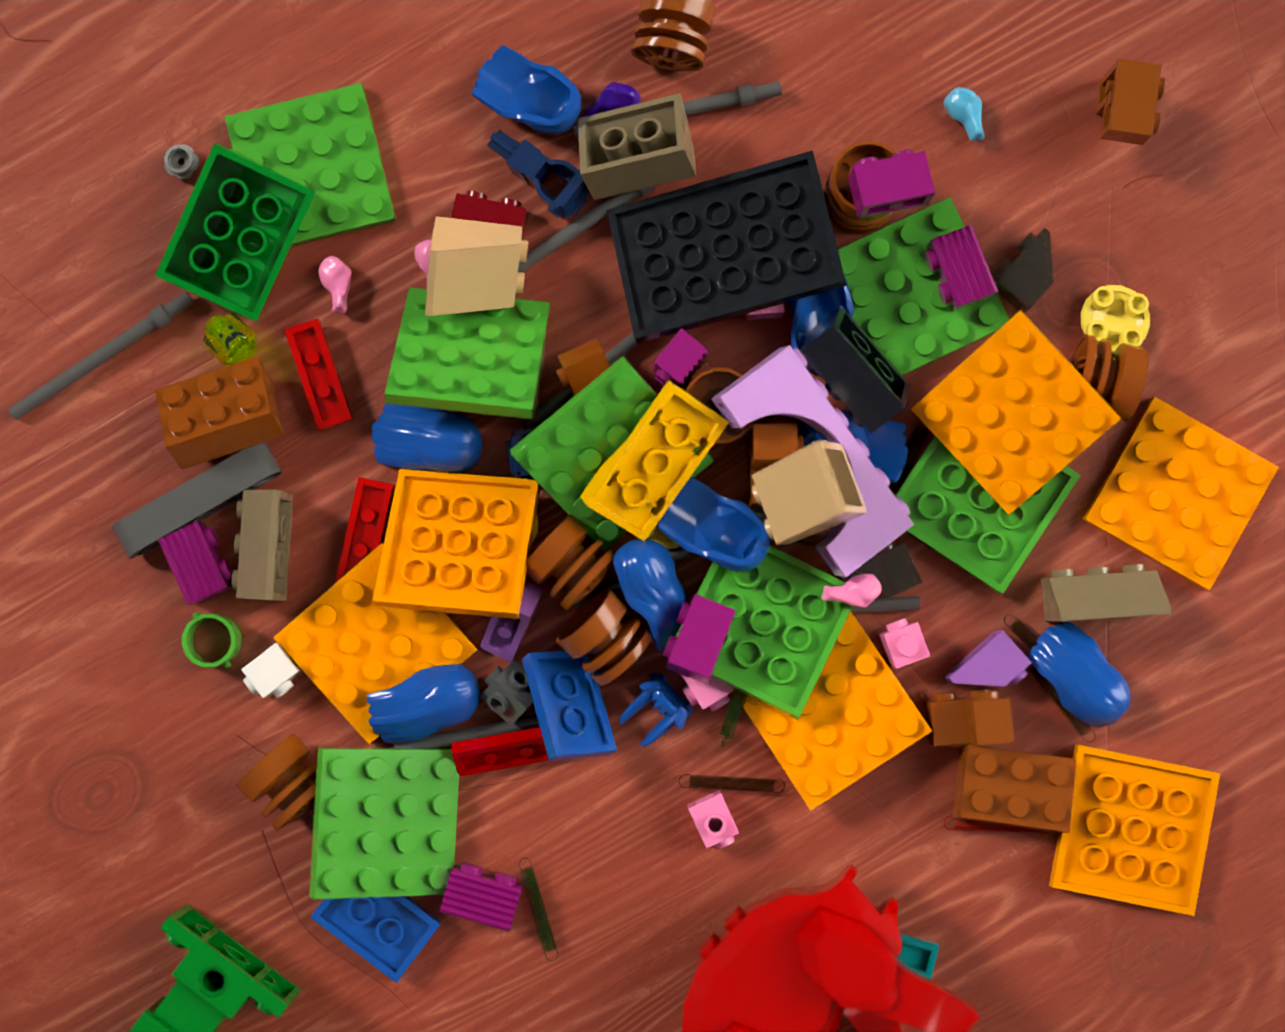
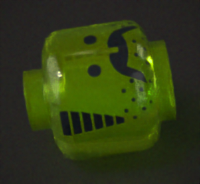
M234 313L224 316L217 314L209 319L204 326L206 332L203 337V345L224 366L250 359L257 350L255 346L256 333L238 315Z

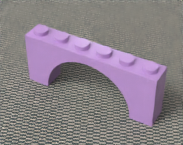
M790 345L781 347L711 398V400L723 417L729 421L728 424L732 429L742 428L749 422L767 415H781L795 418L808 424L818 431L827 442L843 445L867 513L833 526L815 548L834 575L847 577L914 525L908 516L910 510L906 503L899 497L895 498L888 488L890 481L886 474L880 468H875L868 459L870 453L866 445L859 438L852 436L847 428L849 422L846 416L839 409L832 407L826 398L829 394L825 386L817 378L813 379L807 371L808 363L803 354L796 348L792 349Z

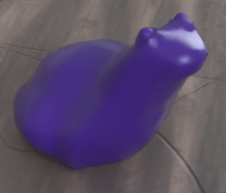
M612 82L605 87L599 98L585 110V115L590 116L641 103V96L635 88L629 85Z

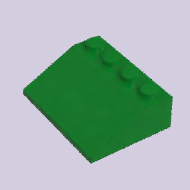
M215 142L155 276L256 322L314 197L315 191Z

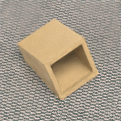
M436 216L429 254L425 315L438 316L514 307L515 294H523L525 273L518 272L519 262L526 263L528 241L521 240L522 226Z
M819 440L752 475L755 484L752 486L754 498L760 506H763L767 517L764 521L765 529L769 537L775 540L776 544L793 543L867 513L842 444Z

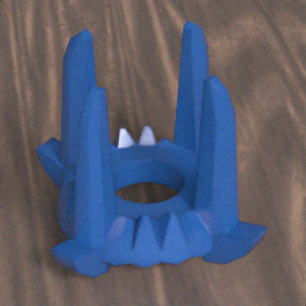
M651 673L648 675L651 678L650 681L640 685L642 692L620 717V724H624L651 700L655 703L654 709L660 708L659 714L664 713L665 716L640 743L641 746L645 747L654 743L675 725L677 728L682 729L686 718H690L692 714V705L688 699L683 700L674 691L673 687L666 682L668 678L661 673Z

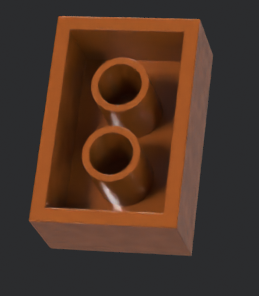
M258 356L155 390L165 446L181 469L285 436L272 379Z
M972 744L959 747L952 819L1058 834L1070 833L1076 759Z

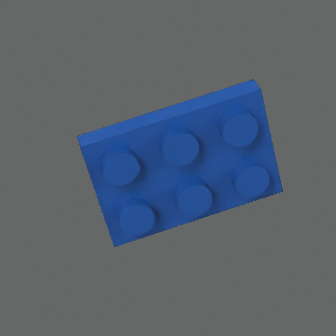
M566 651L528 653L522 658L549 761L610 756L617 751L599 684L592 678L593 672L587 673L582 668L583 661L588 653L577 659H573Z
M408 896L323 899L310 917L395 983L399 981L442 923Z

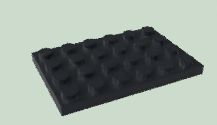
M813 150L607 210L633 335L637 343L678 333L680 329H693L847 286Z

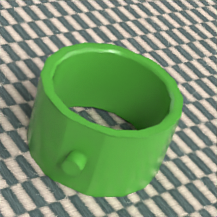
M198 611L192 614L194 619L186 625L182 634V647L185 655L192 663L201 667L224 666L225 669L232 666L230 661L236 658L242 646V634L239 626L230 617L223 614L200 615ZM209 619H216L222 622L228 628L231 635V646L227 654L216 662L203 659L196 652L194 646V634L197 627Z

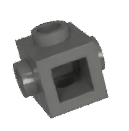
M515 660L504 670L497 666L484 680L489 686L481 694L480 698L510 726L533 703L525 669Z

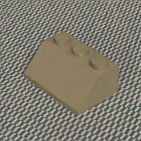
M680 93L578 118L580 175L594 200L696 176L694 146Z
M243 490V498L238 499L236 514L237 519H241V532L235 536L234 552L235 555H239L238 569H234L232 574V590L237 591L236 598L287 601L293 494L281 490Z
M1145 564L1122 566L1123 573L1109 574V567L1087 568V575L1074 576L1073 569L1052 570V578H1041L1044 621H1074L1171 614V606L1157 570L1145 571Z

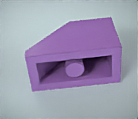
M525 581L519 619L491 617L480 648L512 662L534 617L545 589Z
M995 630L943 677L950 683L1002 687L1009 684L1012 687L1028 674L1025 668L1032 662L1003 630Z

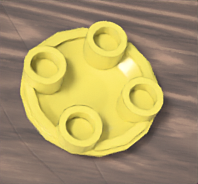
M1122 285L1099 287L1084 302L1080 313L1081 328L1084 334L1095 336L1097 344L1103 338L1109 339L1112 354L1122 343L1140 346L1146 339L1150 328L1149 301L1143 294L1136 293L1134 290Z

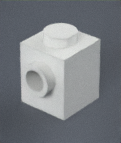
M278 643L272 645L241 669L246 675V678L243 679L245 685L255 696L260 694L262 698L274 695L276 699L288 692L294 686L291 680L303 672Z

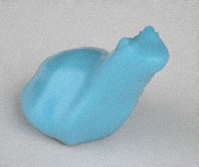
M964 87L955 88L944 99L945 109L953 120L963 124L970 141H982L985 138L981 120V98L970 89Z

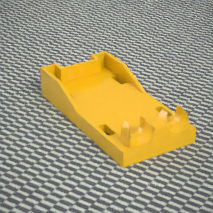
M668 380L627 440L599 468L580 495L581 499L589 508L645 542L729 421ZM702 437L705 438V441L702 443L697 452H692L695 447H699V441L702 439Z

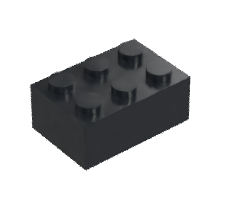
M842 305L808 332L800 350L808 363L807 368L814 374L816 372L819 373L826 381L825 387L834 399L838 401L841 399L850 409L849 415L859 427L865 426L872 434L906 407L911 385Z

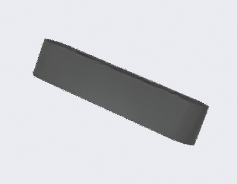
M266 442L245 448L116 522L112 529L129 559L138 557L160 545L158 539L195 522L202 521L242 498L243 490H255L279 476L282 470Z

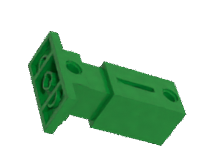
M187 904L168 916L160 927L161 930L167 933L166 939L172 945L180 949L187 948L189 950L172 973V976L178 981L167 996L161 997L143 1012L129 1032H217L226 1018L232 1019L251 998L255 1000L254 1004L261 1012L269 1016L274 1014L279 1018L295 1000L301 989Z

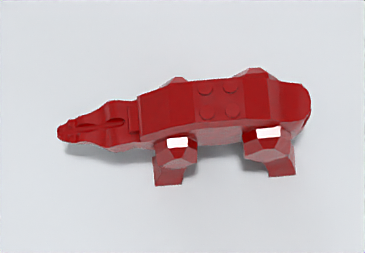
M850 864L824 885L810 888H783L750 903L744 910L740 906L735 908L724 921L726 923L724 925L726 930L719 937L712 933L699 948L701 950L698 953L700 958L685 996L682 1032H837L843 1013L856 1032H903L900 1023L926 1032H967L979 1020L980 1016L977 1014L975 1007L964 997L909 969L897 959L902 948V940L897 925L898 901L890 897L876 907L852 882L858 870Z

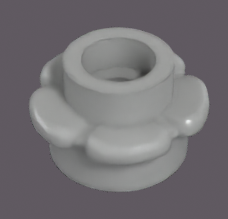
M174 145L165 153L164 167L171 176L187 179L192 176L193 170H197L199 166L198 156L194 154V150L188 145ZM180 159H184L183 165H179Z

